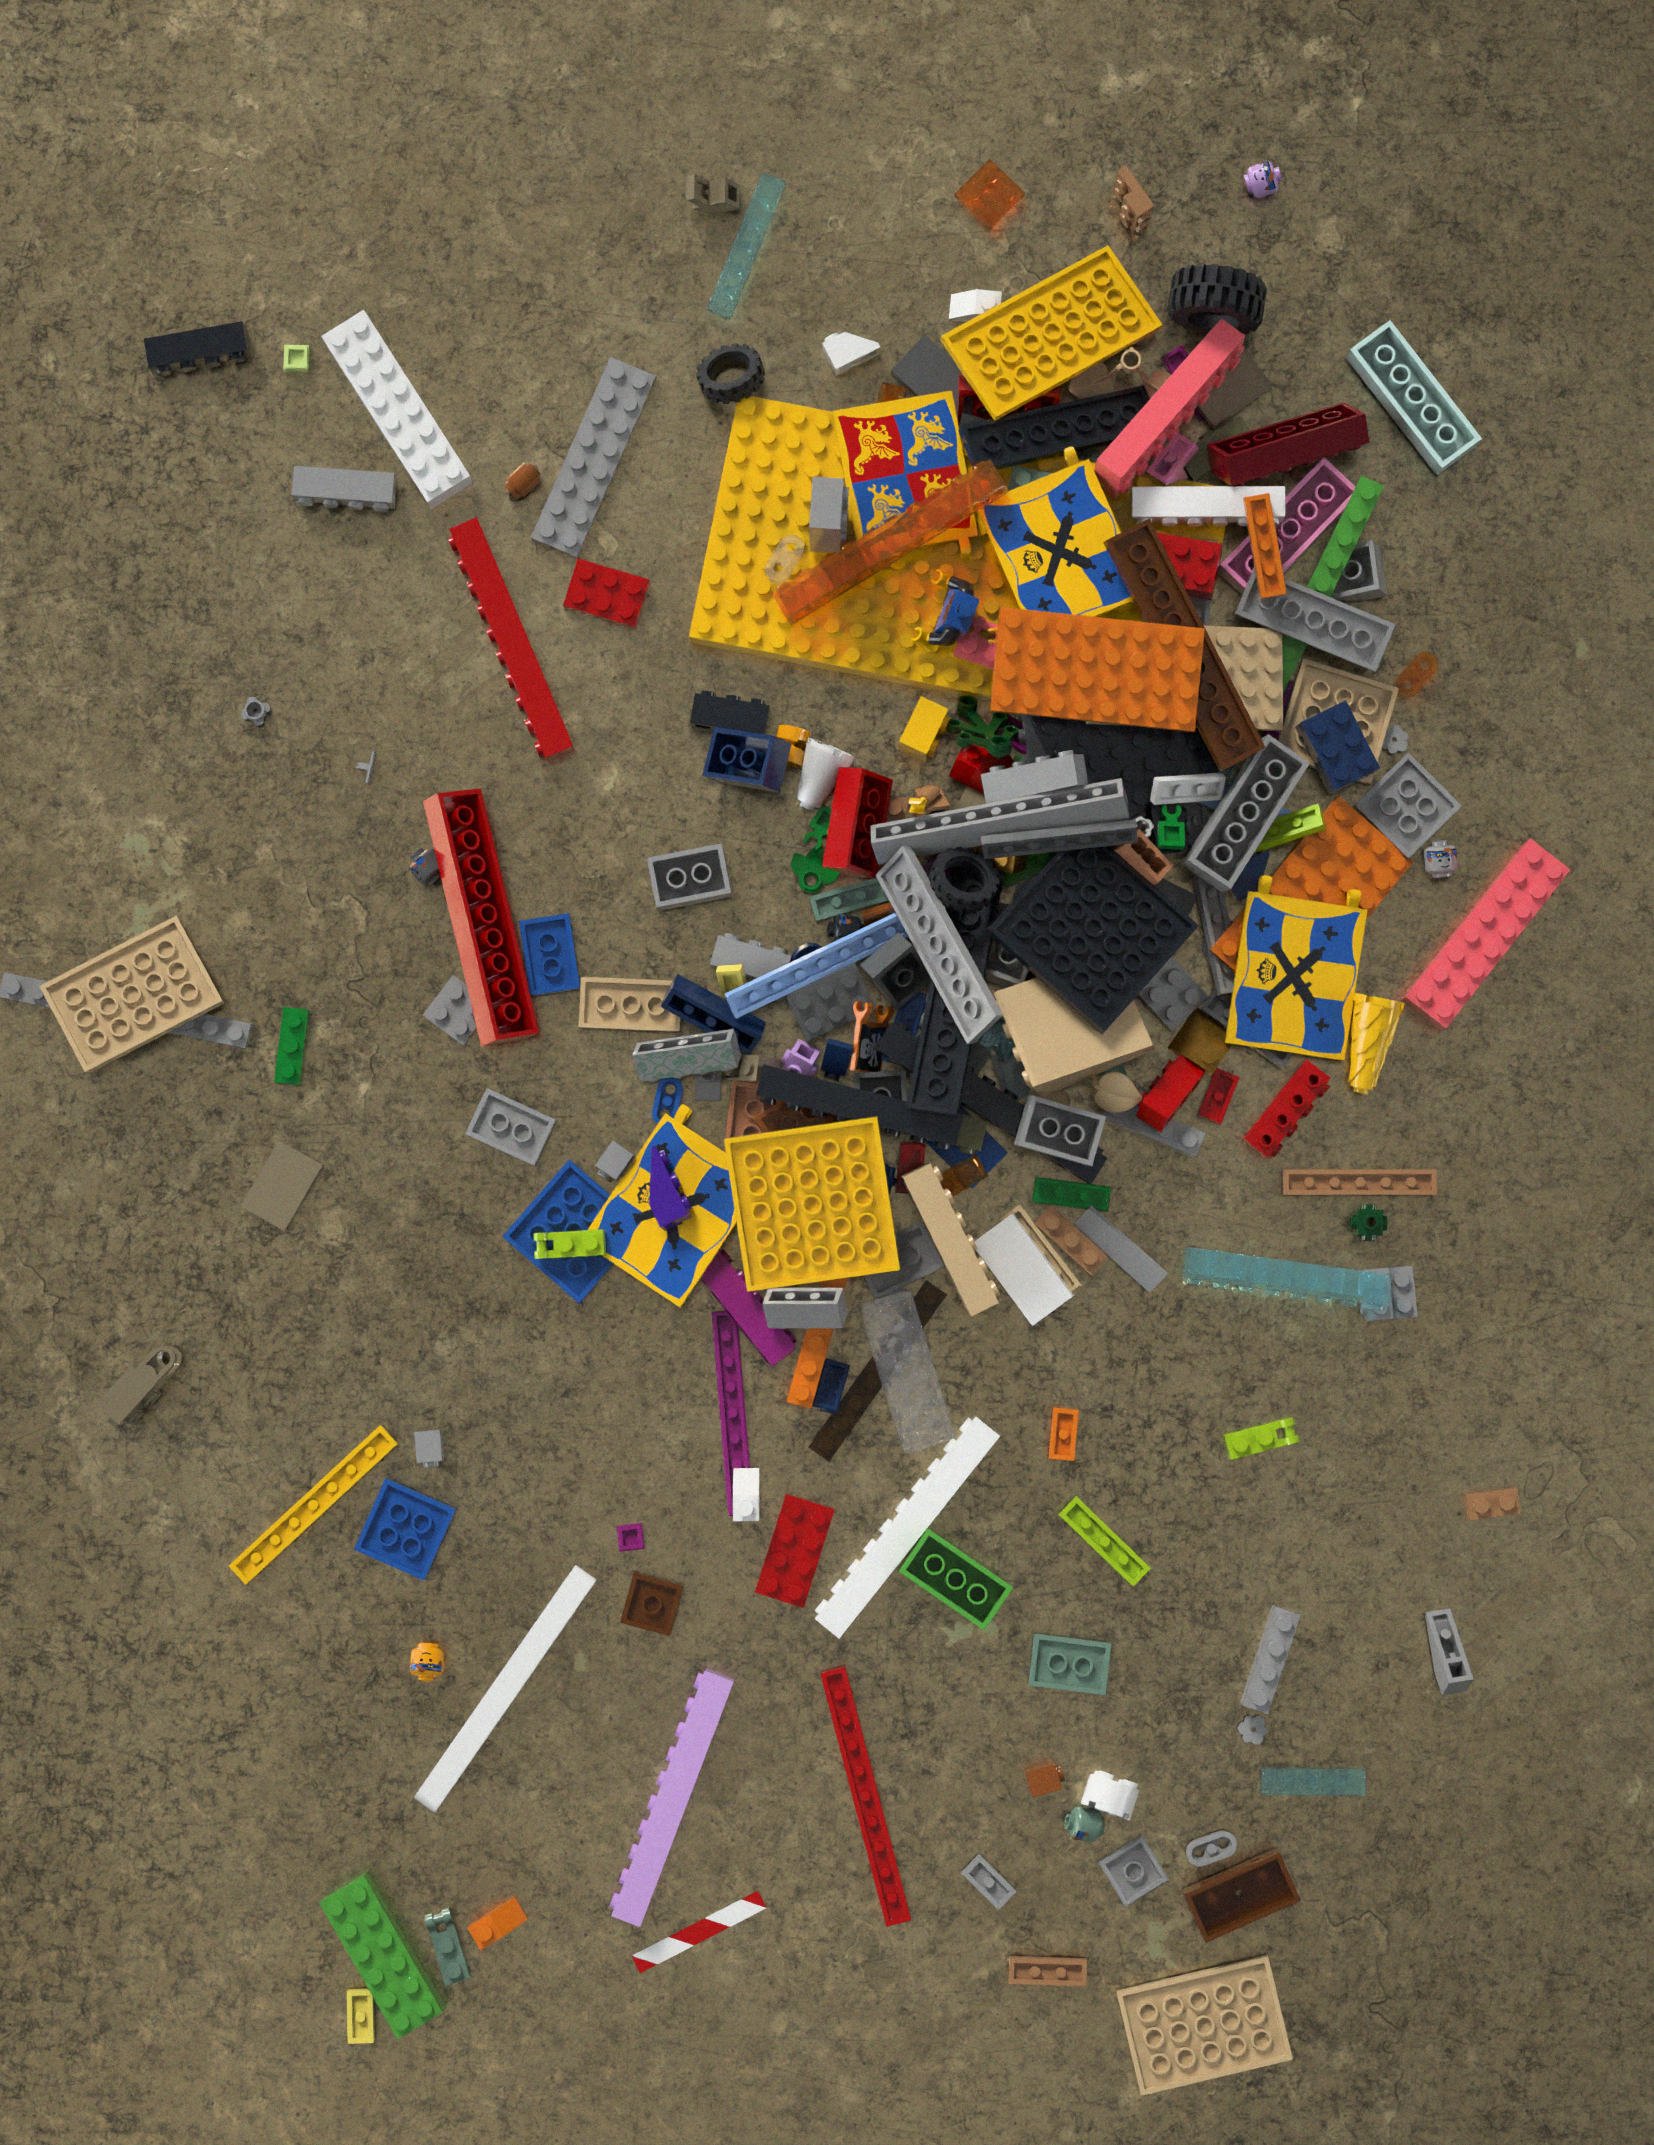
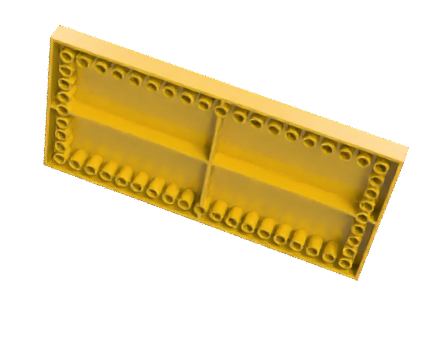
M750 396L747 399L745 397L736 404L689 633L690 643L991 701L993 670L953 656L958 641L952 646L931 645L928 643L925 647H921L912 641L911 638L919 636L914 631L917 627L922 628L928 634L933 632L948 587L942 588L932 583L931 580L938 581L940 578V573L935 572L937 569L950 574L951 577L960 578L973 585L974 597L979 599L974 617L982 616L986 618L985 621L998 625L1000 607L1020 609L976 508V504L984 501L980 493L979 484L988 481L994 497L1006 493L1012 467L975 475L961 439L978 530V537L969 539L971 556L967 558L961 557L959 541L879 554L881 572L872 573L869 556L858 557L850 506L848 509L846 546H841L840 554L810 552L809 521L813 476L843 478L844 487H846L833 412ZM1063 456L1017 465L1048 473H1055L1069 467ZM1091 462L1093 469H1095L1096 463ZM1144 472L1141 477L1136 475L1132 480L1133 485L1125 495L1121 493L1116 499L1104 492V495L1120 531L1123 532L1137 525V523H1131L1130 493L1132 487L1213 485L1187 480L1165 485ZM1152 523L1157 533L1197 540L1217 541V543L1221 544L1223 543L1226 527L1214 526L1213 523H1203L1201 526H1188L1187 523H1177L1176 526H1163L1162 523ZM1134 602L1098 616L1101 618L1143 622ZM970 626L968 632L972 634L974 627ZM983 630L980 634V637L988 640H994L996 636Z

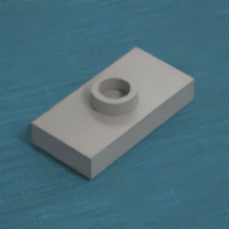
M721 1070L712 1071L705 1075L695 1074V1101H721Z

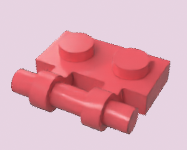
M978 616V618L973 617L970 625L974 627L972 634L968 632L959 639L953 656L994 670L996 643H989L988 639L980 637V634L983 630L996 635V639V632L988 631V629L998 628V625L985 621L986 618Z

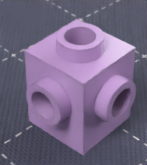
M798 1039L792 1050L787 1049L783 1055L781 1063L784 1066L782 1069L813 1077L819 1067L815 1062L821 1050Z

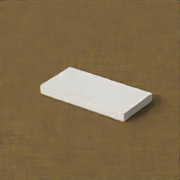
M1013 1213L975 1241L978 1248L976 1251L1032 1326L1074 1296Z

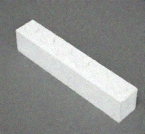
M1285 486L1132 487L1130 493L1131 523L1139 524L1150 519L1151 523H1162L1163 526H1176L1177 523H1187L1188 526H1201L1203 523H1213L1214 526H1226L1228 523H1238L1239 526H1247L1243 498L1269 493L1274 523L1277 526L1285 518Z

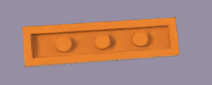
M1270 494L1244 497L1243 503L1260 599L1286 595Z

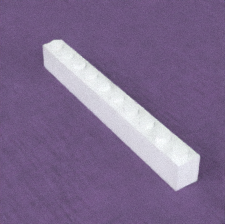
M976 1416L973 1420L969 1417L959 1428L962 1431L961 1435L957 1440L952 1437L943 1448L946 1454L941 1460L935 1458L927 1468L930 1474L925 1480L919 1478L911 1490L914 1494L909 1500L904 1498L895 1509L898 1512L893 1520L888 1518L880 1527L879 1531L882 1532L880 1537L876 1541L872 1538L863 1549L866 1553L860 1561L855 1559L847 1569L850 1573L844 1581L839 1579L830 1590L834 1593L828 1602L823 1599L815 1609V1612L818 1613L815 1620L836 1637L840 1638L1000 1437V1435Z

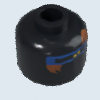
M838 914L833 922H828L827 936L831 937V942H834L864 928L865 924H862L861 919L857 916Z

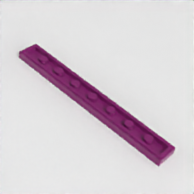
M726 1311L711 1312L727 1507L728 1517L733 1516L734 1468H750L739 1328Z

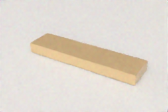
M1020 1204L999 1219L1001 1222L1013 1213L1071 1292L1082 1286Z

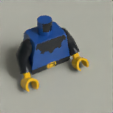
M940 569L935 570V572L940 573V578L938 581L931 580L932 583L942 588L948 587L933 632L928 634L922 628L917 627L914 631L919 636L911 638V640L921 647H925L928 643L931 645L952 646L967 634L979 603V599L974 597V587L970 582L954 576L951 577L950 574Z

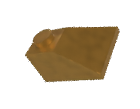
M1197 1007L1170 1043L1168 1049L1178 1056L1181 1054L1204 1069V1074L1210 1077L1232 1044L1225 1043L1227 1030L1199 1011L1200 1009Z

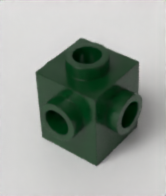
M1362 1204L1361 1209L1353 1210V1215H1350V1230H1353V1236H1361V1241H1376V1236H1383V1231H1387L1388 1219L1387 1216L1383 1215V1210H1376L1377 1205ZM1371 1217L1374 1219L1373 1227L1367 1226V1218Z

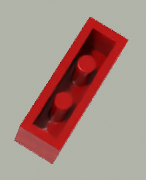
M1181 1054L1174 1062L1170 1060L1162 1071L1164 1075L1162 1077L1157 1076L1149 1087L1151 1091L1149 1093L1144 1092L1142 1100L1137 1104L1140 1107L1135 1116L1160 1133L1198 1087L1205 1073L1204 1069Z

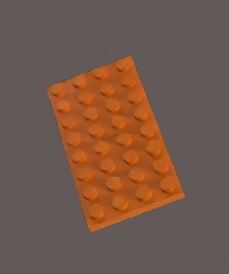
M1000 607L990 711L1195 732L1205 628Z
M1336 796L1323 812L1326 830L1300 839L1270 875L1272 877V884L1269 894L1347 906V892L1353 889L1361 891V899L1358 908L1367 909V919L1414 861L1410 858L1407 859L1388 838L1340 796ZM1245 907L1209 949L1211 953L1216 955L1234 973L1236 972Z

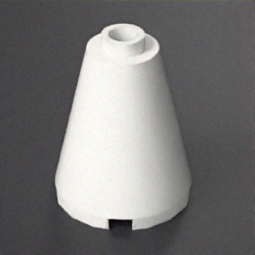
M808 738L797 799L801 801L800 806L811 811L815 807L820 808L836 787L838 768H849L855 757L836 747L821 744V741Z

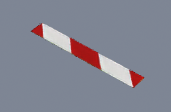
M756 1891L631 1957L639 1973H642L767 1907L759 1891Z

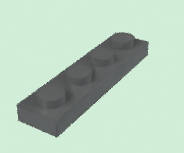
M1214 989L1199 1011L1227 1030L1231 999L1225 995L1217 996L1216 989ZM1251 1047L1281 1069L1285 1067L1294 1054Z

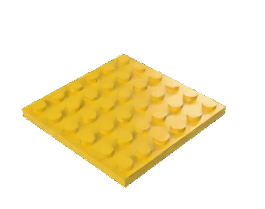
M878 1116L724 1139L747 1292L900 1270Z

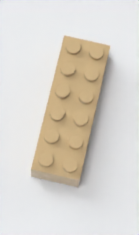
M925 1163L901 1175L900 1177L967 1313L972 1317L998 1304L999 1302L996 1297L1000 1296V1293L994 1281H988L985 1275L989 1271L984 1260L981 1257L977 1258L974 1253L978 1248L972 1236L969 1234L965 1235L962 1229L966 1224L960 1212H954L951 1206L955 1201L949 1189H943L940 1181L944 1179L938 1167Z

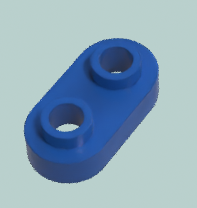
M663 1078L658 1084L652 1110V1117L656 1124L662 1119L660 1114L663 1110H668L670 1117L674 1119L680 1107L683 1085L677 1078ZM673 1085L675 1092L673 1094L666 1093L667 1086Z

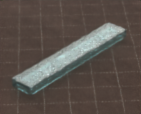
M762 172L708 304L707 311L731 319L786 181Z

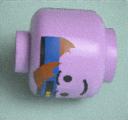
M1270 161L1250 166L1247 171L1248 174L1244 175L1249 194H1254L1257 198L1276 193L1279 190L1278 183L1283 181L1279 167L1274 168Z

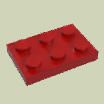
M578 558L563 607L636 629L650 579Z

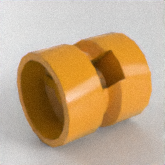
M779 725L776 737L792 743L786 766L802 768L805 754L803 748L806 747L807 740L810 738V732L795 726Z

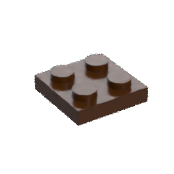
M634 1572L620 1623L670 1636L684 1585Z

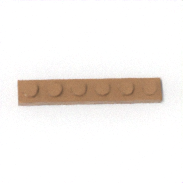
M1437 1169L1282 1170L1283 1195H1437Z

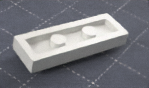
M1222 773L1154 777L1150 801L1154 805L1222 800L1226 776Z

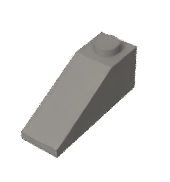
M1451 1609L1426 1612L1425 1618L1434 1673L1441 1694L1443 1696L1466 1692L1474 1679Z

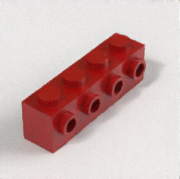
M1309 1060L1303 1061L1241 1141L1264 1159L1269 1158L1270 1155L1274 1158L1283 1147L1280 1142L1284 1137L1288 1136L1290 1138L1299 1127L1296 1124L1301 1116L1306 1118L1314 1108V1105L1311 1104L1317 1096L1321 1098L1330 1088L1327 1082L1331 1078Z

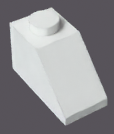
M976 289L951 294L949 320L968 322L1001 304L1002 291Z
M847 332L841 334L833 333L826 337L825 342L822 343V350L835 376L880 355V345L878 342Z
M734 1468L733 1521H759L760 1470L759 1468Z

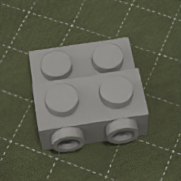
M1413 1266L1360 1270L1361 1275H1357L1358 1290L1363 1293V1301H1360L1359 1307L1361 1316H1365V1321L1418 1317Z

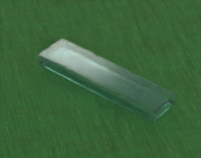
M1261 1767V1794L1366 1796V1773L1364 1768Z

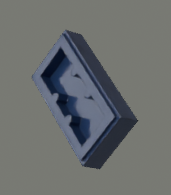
M825 1359L812 1405L813 1409L834 1415L837 1414L850 1365Z

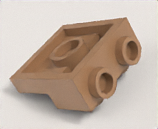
M1125 165L1117 172L1114 194L1122 202L1121 215H1119L1121 222L1126 228L1130 227L1133 233L1137 232L1139 234L1150 226L1149 223L1152 218L1154 204L1127 165Z

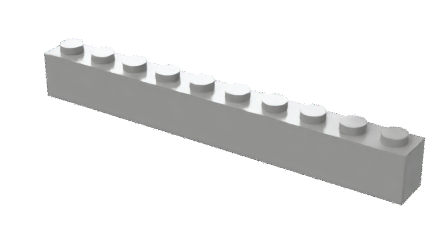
M1122 778L871 825V845L879 865L887 863L904 845L910 846L916 857L943 853L948 848L953 850L956 847H963L964 849L981 846V836L995 833L1005 834L1016 831L1041 830L1043 828H1060L1069 825H1087L1129 818L1128 799Z

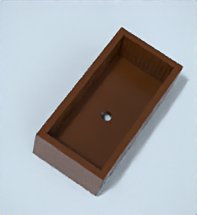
M1276 1848L1182 1889L1205 1943L1301 1901L1282 1856ZM1237 1890L1243 1891L1241 1897L1236 1896Z

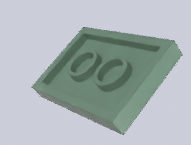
M1034 1633L1028 1685L1106 1695L1111 1643Z

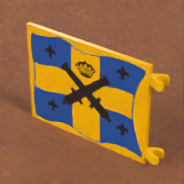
M1068 447L1064 450V457L1069 467L994 497L988 481L980 483V493L984 501L976 504V508L1020 609L1098 617L1133 602L1103 544L1104 541L1120 534L1121 531L1090 460L1087 459L1079 463L1074 447Z
M1260 876L1258 879V892L1248 891L1225 1043L1345 1061L1367 917V909L1358 908L1361 891L1349 890L1347 892V906L1271 895L1269 892L1272 877Z
M684 1104L679 1107L674 1119L666 1113L664 1114L588 1228V1230H605L606 1255H603L605 1258L679 1308L682 1307L737 1224L726 1153L683 1125L692 1114V1110ZM653 1146L659 1148L660 1151L665 1150L671 1162L667 1166L671 1174L675 1172L682 1185L678 1189L682 1196L686 1195L693 1208L689 1210L691 1218L666 1231L659 1227L649 1206L651 1149Z

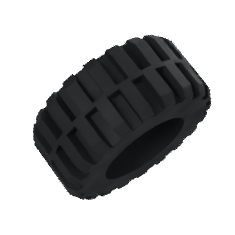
M1219 264L1188 265L1186 268H1180L1172 276L1167 312L1175 324L1198 333H1209L1222 318L1242 334H1250L1252 331H1256L1262 324L1267 288L1260 277H1256V274L1248 273L1240 268L1236 269L1227 265L1219 266Z

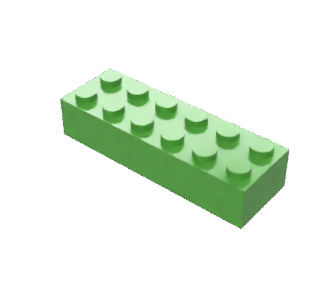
M369 1872L364 1873L319 1902L397 2040L443 2013L446 2008L443 2000Z

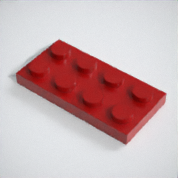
M789 1494L785 1495L755 1593L804 1608L835 1509Z

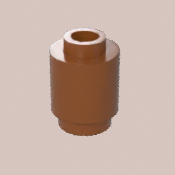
M523 462L507 478L504 486L518 500L521 496L525 497L540 482L538 476L541 473L531 463L527 466Z

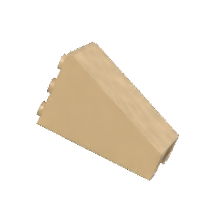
M1038 978L994 992L995 1001L1003 1013L1001 1019L1005 1023L1002 1025L1008 1039L1013 1038L1016 1046L1012 1048L1013 1054L1017 1062L1022 1061L1025 1067V1071L1022 1072L1023 1078L1033 1093L1038 1092L1041 1097H1045L1155 1050L1134 1000L1103 1034H1100Z

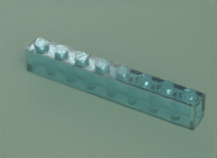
M1186 1247L1182 1278L1188 1279L1187 1284L1202 1286L1203 1281L1213 1282L1214 1288L1228 1289V1285L1239 1286L1238 1291L1254 1293V1288L1263 1289L1265 1295L1279 1296L1280 1292L1290 1293L1289 1298L1305 1300V1295L1316 1297V1302L1330 1304L1331 1299L1341 1300V1305L1356 1307L1357 1303L1367 1304V1309L1382 1311L1383 1306L1388 1307L1392 1275L1192 1247Z

